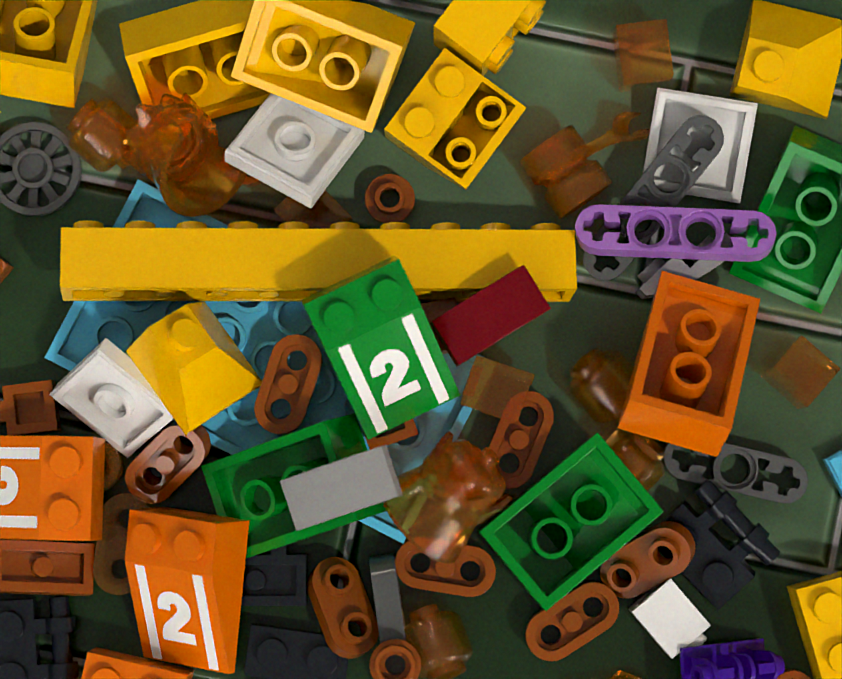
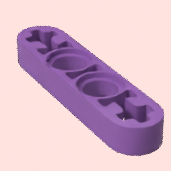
M598 204L582 210L576 220L575 234L579 246L584 251L599 256L753 262L760 261L771 252L776 238V228L770 217L762 212L753 210ZM594 219L604 220L605 228L620 229V219H628L626 227L627 243H619L620 232H606L603 235V241H594L592 233L584 231V228L592 227ZM649 219L657 221L664 229L663 238L656 244L651 245L640 242L634 232L640 222ZM695 222H705L712 226L716 237L707 246H694L686 237L687 228ZM723 223L732 224L730 234H744L748 225L757 226L758 234L766 235V238L759 239L757 247L754 248L747 247V239L743 237H730V248L721 247L724 237Z

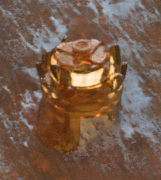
M184 93L181 98L170 94H163L160 103L156 106L147 104L137 105L136 112L138 117L133 124L134 128L127 130L125 133L130 146V152L124 153L122 158L135 168L139 175L153 181L168 207L180 215L189 217L202 216L226 204L241 187L246 173L225 162L226 149L218 146L216 124L211 121L209 116L202 111L187 93Z
M450 431L441 438L432 451L423 459V463L420 466L397 476L403 495L383 502L389 516L404 536L427 556L445 564H452L457 560L478 524L484 523L489 517L501 511L513 499L509 494L503 495L506 483L496 466L500 462L498 456L490 448L485 447L481 450L465 439H457L452 442L454 436Z

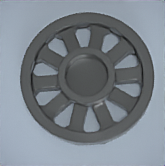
M40 122L16 125L0 136V164L3 163L13 167L12 171L0 174V202L14 212L26 216H44L62 209L76 194L82 180V161L71 139L58 128ZM26 132L31 134V148L28 149L21 140L22 134ZM48 133L52 135V140L42 151V136ZM7 144H12L18 155L13 157L5 154L3 148ZM61 146L67 147L69 151L67 155L51 159ZM70 165L73 166L72 175L69 177L54 171ZM18 181L9 194L2 192L4 184ZM50 181L66 186L67 189L62 196H58ZM29 188L28 204L25 207L19 205L18 200ZM40 188H42L49 199V204L42 207L39 206Z

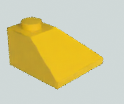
M752 0L729 96L827 119L842 59V20L763 0Z
M205 301L186 304L149 326L126 350L129 357L185 435L259 388L262 383L260 377Z

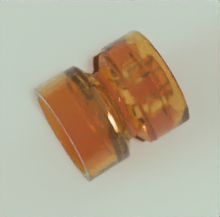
M569 125L545 140L519 162L534 185L546 186L547 190L544 199L559 220L588 203L613 183L598 160L586 159L585 154L588 146L573 125Z

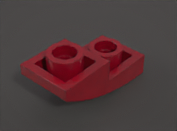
M522 265L430 322V325L454 364L458 367L498 343L504 337L543 315L551 307L525 265Z

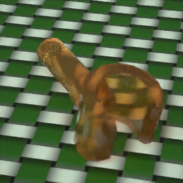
M623 112L618 114L613 121L612 129L578 149L582 158L586 159L619 141L637 142L644 140L649 135V128L640 129L633 134L628 129L630 120L639 116L641 112Z

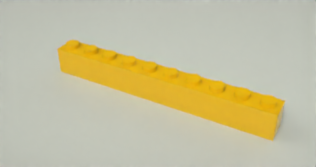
M78 221L73 224V227H61L60 290L63 301H301L377 263L396 256L400 259L419 302H432L452 297L456 298V302H463L522 265H525L547 302H569L577 290L575 230H561V226L555 223L535 224L530 227V230H511V226L506 223H488L482 225L481 229H461L459 224L444 222L433 224L430 229H410V225L407 223L390 222L382 224L380 229H360V225L357 223L337 222L331 224L329 229H309V225L303 222L281 223L279 228H258L256 223L239 221L228 224L227 228H207V224L203 222L185 221L178 223L176 228H156V225L152 222L131 221L125 224V228H104V224L101 222Z

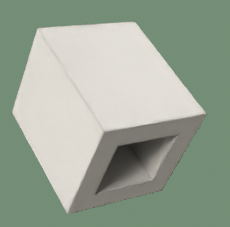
M671 578L648 590L628 608L662 650L672 659L680 653V648L700 646L707 640L703 632L711 625Z

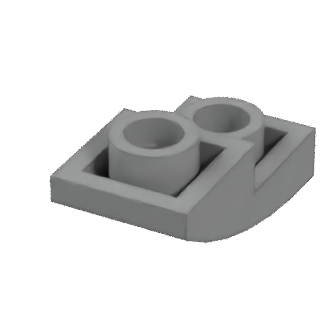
M725 233L721 247L730 248V236ZM708 235L698 247L707 246L714 239ZM656 258L637 276L644 284L635 293L641 299L654 297L661 271L697 280L724 261L691 259L694 263L689 267L682 259H669L665 262L662 258Z
M387 445L280 481L296 531L403 495Z

